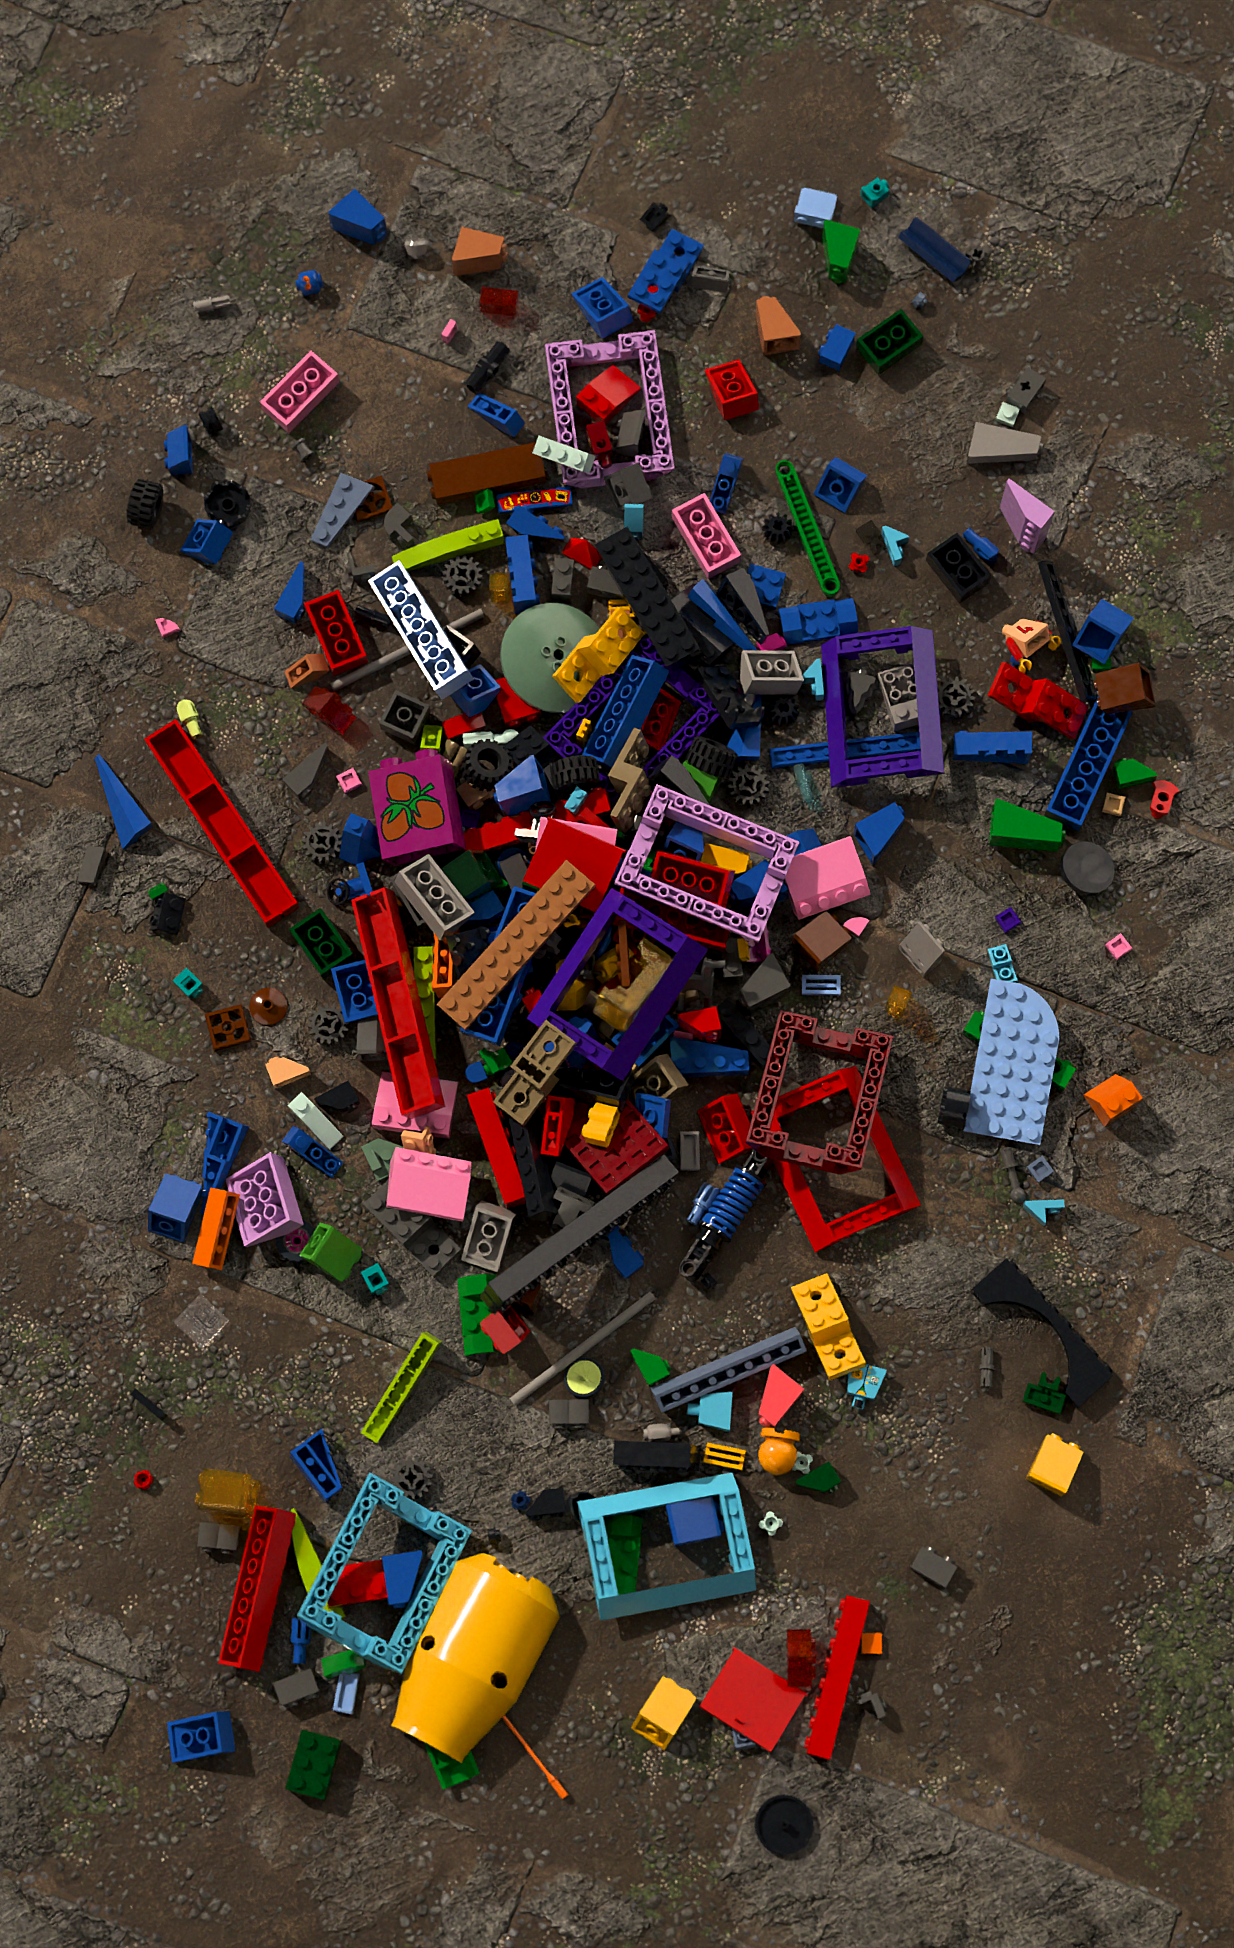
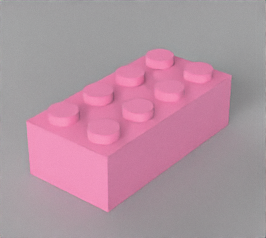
M310 351L260 401L261 408L286 432L290 433L340 382L338 373L315 353Z
M705 493L672 510L673 521L707 579L741 562L739 550Z

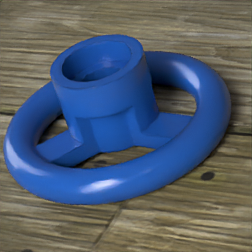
M610 926L593 952L595 960L599 959L609 946L614 932L612 926Z

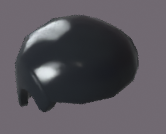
M582 1491L569 1496L566 1502V1510L570 1519L581 1522L577 1502L594 1499L591 1493Z

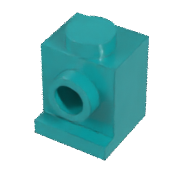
M877 177L865 187H861L860 196L872 209L889 196V184L886 180H880Z
M187 967L172 980L189 999L193 997L196 999L203 993L202 988L204 985ZM189 984H194L191 989L187 988Z
M378 1263L361 1272L372 1294L377 1293L379 1296L388 1291L387 1287L390 1284ZM376 1278L380 1279V1283L378 1285L373 1284V1281Z

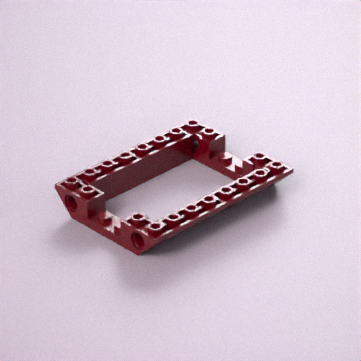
M780 1010L746 1143L763 1157L839 1175L859 1171L862 1169L893 1036L856 1027L854 1035L817 1027V1018ZM793 1042L868 1059L846 1148L827 1142L826 1149H820L788 1141L789 1133L770 1131Z

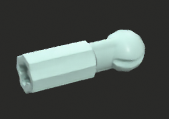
M508 729L502 734H493L491 731L463 734V744L467 750L474 742L477 743L481 739L484 742L486 739H490V742L495 740L498 741V745H505L519 733L514 729Z

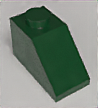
M830 1461L795 1481L798 1487L821 1493L828 1491L829 1494L839 1489L838 1485L841 1483Z

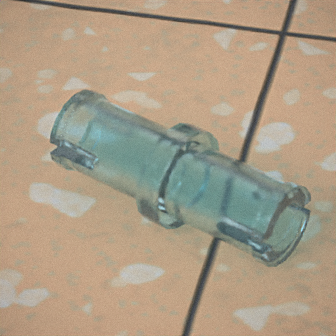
M805 764L793 766L797 779L796 786L800 789L803 803L814 801L815 798L810 786L811 780L808 779Z

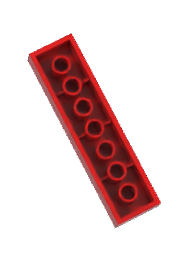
M255 1505L218 1663L260 1672L265 1647L268 1643L272 1616L277 1604V1595L282 1582L281 1578L286 1564L288 1547L291 1543L296 1513Z

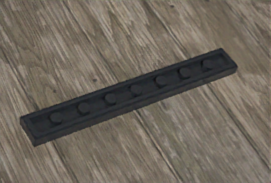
M1042 560L1038 562V567L1080 701L1091 703L1096 700L1082 652L1072 645L1077 636L1054 563Z

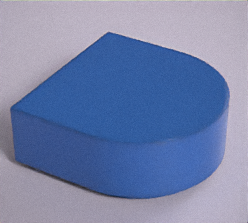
M481 1061L473 1063L466 1068L465 1075L470 1083L477 1084L488 1079Z

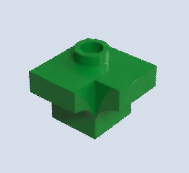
M486 1048L478 1051L485 1063L483 1068L488 1076L492 1075L496 1079L501 1074L512 1069L510 1066L513 1062L504 1048L496 1052L488 1051Z

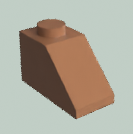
M306 654L284 672L290 688H295L319 679L329 671V667L324 654Z

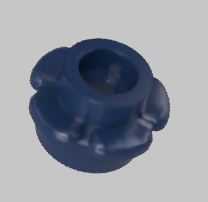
M524 1491L514 1493L511 1497L512 1507L521 1511L527 1509L528 1504H530L529 1495H526Z

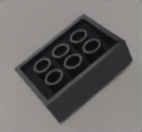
M693 583L674 597L672 602L701 650L702 656L696 659V661L702 667H712L721 661L737 644L714 626L715 619L688 598L691 589L695 586Z

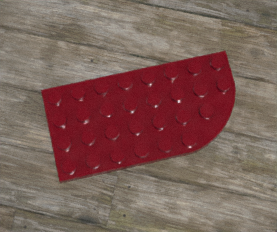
M589 1059L582 1067V1069L592 1067L596 1068V1070H602ZM547 1097L538 1107L543 1121H545ZM628 1099L622 1113L620 1112L619 1121L609 1146L606 1148L586 1143L582 1136V1128L585 1124L587 1125L589 1110L594 1106L575 1101L573 1120L564 1146L607 1196L669 1149L668 1144Z

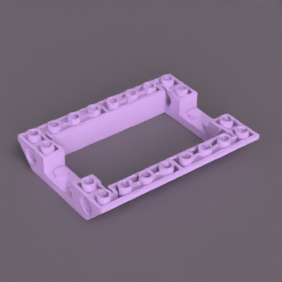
M655 330L618 335V341L582 345V340L545 344L558 443L578 449L567 367L639 358L653 454L651 456H646V454L635 456V461L612 464L611 467L605 469L599 466L598 461H594L589 474L561 464L563 484L579 488L604 486L606 483L603 477L636 463L642 468L645 480L657 479L674 470Z
M656 784L635 838L614 884L759 943L799 841ZM664 817L771 859L748 917L641 874Z

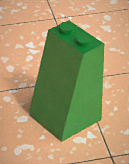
M995 799L991 813L989 845L1057 852L1059 846H1062L1065 840V830H1062L1063 824L1001 799Z

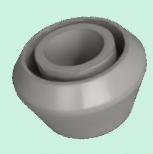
M425 238L407 239L404 246L408 255H411L413 259L423 258V255L427 253L429 242Z

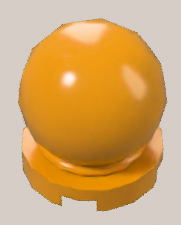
M762 1428L760 1436L764 1437L765 1441L761 1444L758 1452L762 1468L773 1475L788 1473L794 1467L797 1460V1450L794 1443L800 1441V1434L789 1430H784L783 1434L777 1433L775 1428Z

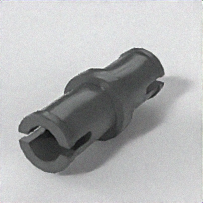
M991 1347L981 1348V1365H979V1370H981V1388H993L992 1382L995 1366L993 1365L994 1348Z

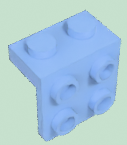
M803 188L798 205L795 208L794 222L823 228L825 219L832 221L837 196L827 192Z

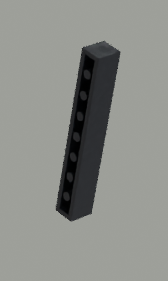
M514 1069L500 1075L502 1089L516 1072ZM523 1093L516 1096L517 1103H522L525 1099ZM537 1110L525 1126L508 1114L528 1216L545 1221L558 1215L556 1200L553 1198L554 1190L546 1154H541L542 1133Z

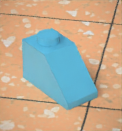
M625 504L624 528L628 526L635 540L643 538L644 505Z

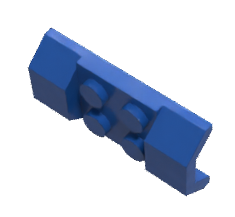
M853 598L820 601L778 609L783 638L787 645L859 633Z

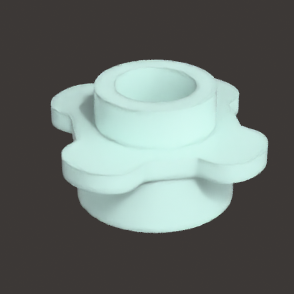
M797 1452V1460L792 1470H799L807 1474L810 1471L809 1465L813 1460L812 1456Z
M767 1512L765 1519L759 1522L760 1528L768 1531L770 1536L775 1535L778 1527L783 1525V1521L775 1517L773 1512Z

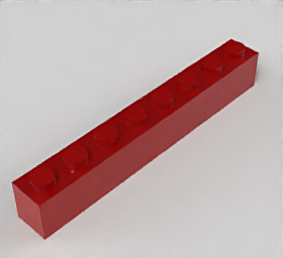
M601 787L592 789L576 815L564 807L568 800L560 799L555 801L556 812L553 815V819L573 822L585 807L599 818L610 815L613 808L608 791ZM548 805L539 806V807L551 808V806H548ZM529 810L520 812L519 816L513 818L512 816L504 817L501 819V822L485 823L479 829L469 828L465 830L463 835L466 856L472 859L501 850L504 847L523 843L514 834L516 828L531 830L534 818L530 816Z
M846 1595L845 1599L841 1598L838 1609L842 1611L840 1619L836 1618L833 1629L837 1630L835 1638L831 1637L829 1650H832L830 1658L826 1657L823 1668L827 1670L825 1678L821 1677L818 1688L822 1689L821 1696L816 1697L814 1709H817L815 1717L811 1716L809 1728L812 1729L810 1737L806 1736L803 1747L807 1749V1754L829 1760L831 1758L870 1601Z

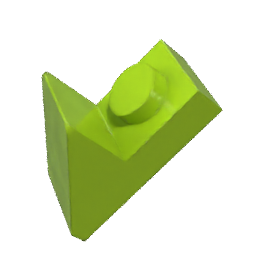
M424 725L420 751L436 749L438 754L441 755L443 726Z

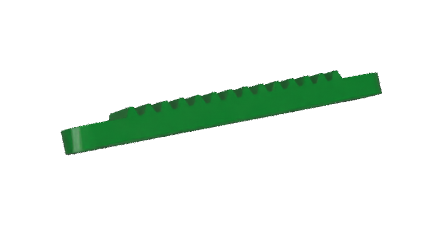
M781 460L776 465L775 474L789 512L794 520L822 593L825 596L834 597L840 589V582L795 468L790 461ZM782 466H786L790 469V472L784 475L780 473L779 469ZM828 582H832L836 588L833 591H828L825 585Z

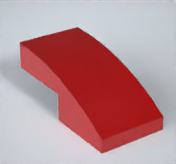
M481 712L470 718L464 713L441 723L449 740L463 737L465 733L482 730L486 727Z

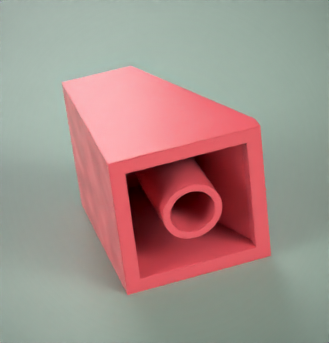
M774 1364L770 1368L758 1415L759 1423L764 1428H775L804 1391L799 1384Z

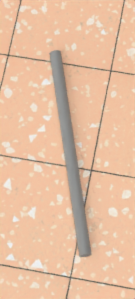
M480 608L448 625L457 631L485 616ZM406 645L330 683L331 688L335 692L411 654V651Z
M648 1292L511 1396L509 1399L514 1406L655 1300L653 1294Z

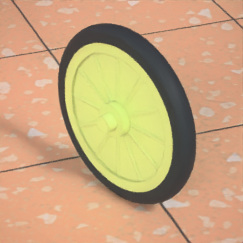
M591 1358L576 1359L566 1368L564 1373L566 1389L572 1395L579 1398H588L598 1393L605 1380L602 1366Z

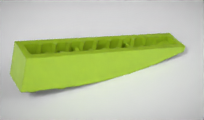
M496 519L429 540L393 555L392 559L394 563L400 560L407 571L456 558V556H463L504 544V536L499 520Z
M427 1331L422 1332L362 1429L361 1433L375 1443L379 1442L443 1341Z
M293 1508L291 1512L296 1513L295 1525L292 1530L294 1549L302 1580L307 1593H309L322 1567V1563L297 1510ZM327 1603L323 1607L328 1612L332 1611L340 1615V1620L346 1618L342 1607L329 1609Z

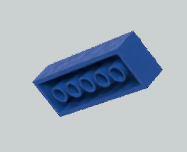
M631 655L582 755L595 757L598 766L611 770L633 729L641 730L663 683L666 681L669 670L653 660Z

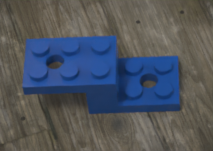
M671 229L660 250L656 251L654 249L630 290L628 298L661 314L673 291L679 292L701 254L704 244ZM676 250H682L684 252V255L678 257L674 254V252ZM656 286L658 291L651 293L648 291V288Z

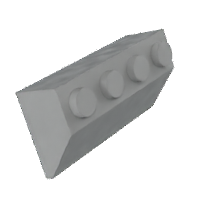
M429 854L398 872L395 884L440 941L457 931L474 915L473 909Z

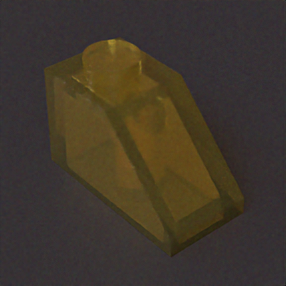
M497 572L489 576L491 602H510L508 574Z

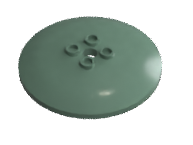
M544 603L523 611L508 626L501 643L500 661L509 686L519 698L536 709L549 713H567L576 703L552 676L582 638L596 634L600 628L585 613L565 604ZM555 651L560 652L562 660L555 659L553 653ZM575 671L574 678L576 681H578L579 674Z

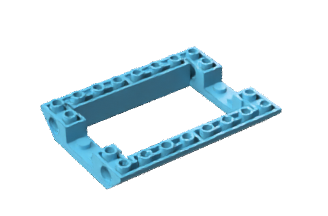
M369 1473L297 1616L313 1630L376 1665L401 1674L472 1530L439 1511L431 1512L403 1496L404 1491ZM376 1505L439 1540L388 1645L383 1639L377 1636L371 1637L340 1620V1615L323 1609Z
M733 1473L577 1502L584 1540L587 1541L594 1578L592 1582L600 1621L756 1591L755 1567L740 1493ZM710 1496H719L720 1503L718 1506L720 1516L723 1515L730 1549L728 1556L734 1573L618 1595L603 1517Z

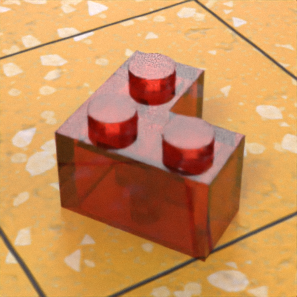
M315 686L301 703L312 715L322 719L333 731L342 735L357 718L352 713L353 709L340 701L342 698L334 691L331 693L326 688L321 689Z
M787 1629L788 1687H812V1679H816V1666H812V1664H816V1651H812L815 1650V1637H811V1629Z

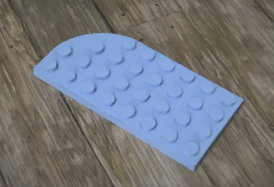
M997 979L990 980L971 1086L969 1108L963 1131L1040 1145L1059 1044V1029L1055 1015L1048 1003L1037 992L1025 985Z

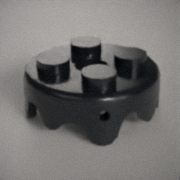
M233 480L225 483L216 481L211 485L210 490L204 497L205 511L210 520H217L227 528L236 527L242 524L249 516L251 499L247 489ZM225 502L233 503L231 509L223 508Z

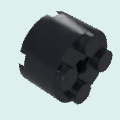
M944 1087L937 1124L964 1129L971 1091Z

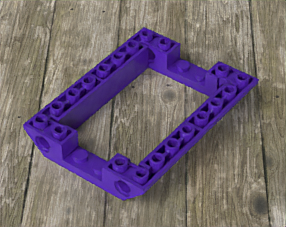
M907 626L836 636L822 644L831 788L868 784L869 778L905 774L907 779L945 774L933 630ZM895 649L897 654H902L913 650L921 751L849 760L841 660L860 659V653Z
M644 634L613 674L603 675L582 701L576 703L543 737L550 744L559 760L570 756L582 755L583 750L577 744L572 743V741L576 738V733L583 719L592 721L606 707L631 655L653 660L664 667L646 634ZM681 668L671 674L668 673L666 682L698 711L642 768L646 776L669 756L672 755L679 759L692 745L694 738L700 737L720 716L700 682L697 683ZM598 768L600 783L592 789L605 788L608 791L610 801L616 805L621 794L616 792L609 777Z
M611 888L527 1019L538 1027H541L544 1021L547 1020L577 1043L573 1050L623 1081L708 949ZM617 915H619L674 952H677V954L615 1050L611 1051L554 1012Z

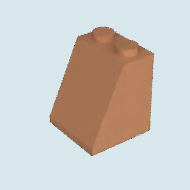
M461 227L452 257L454 275L460 276L501 269L502 263H506L508 257L504 237Z
M764 296L756 300L755 315L763 355L799 350L800 331L777 299Z

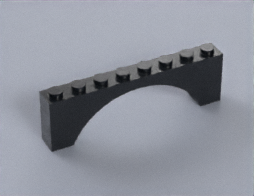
M1006 1258L975 1285L970 1292L982 1306L1001 1303L1013 1304L1031 1310L1042 1317L1054 1329L1064 1346L1068 1362V1379L1063 1394L1066 1395V1398L1077 1409L1113 1377L1112 1369L1105 1362L1101 1363L1098 1359V1353L1093 1348L1089 1349L1084 1344L1086 1342L1079 1333L1075 1334L1071 1330L1072 1325L1065 1318L1063 1320L1060 1318L1057 1308L1053 1304L1049 1305L1044 1300L1046 1298L1039 1289L1035 1290L1031 1286L1032 1281L1025 1274L1022 1276L1019 1273V1267L1016 1263Z

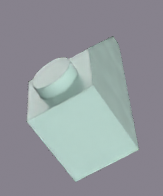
M302 1092L288 1105L289 1109L329 1150L344 1137Z

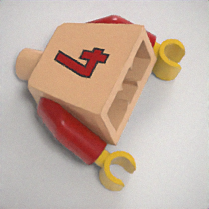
M1020 619L1013 626L1006 624L1002 629V634L1006 637L1005 644L1015 660L1020 662L1019 671L1024 674L1026 672L1025 667L1030 671L1032 663L1030 660H1024L1023 657L1028 658L1048 641H1050L1048 647L1052 651H1055L1061 644V638L1059 636H1052V632L1048 629V624L1041 621Z

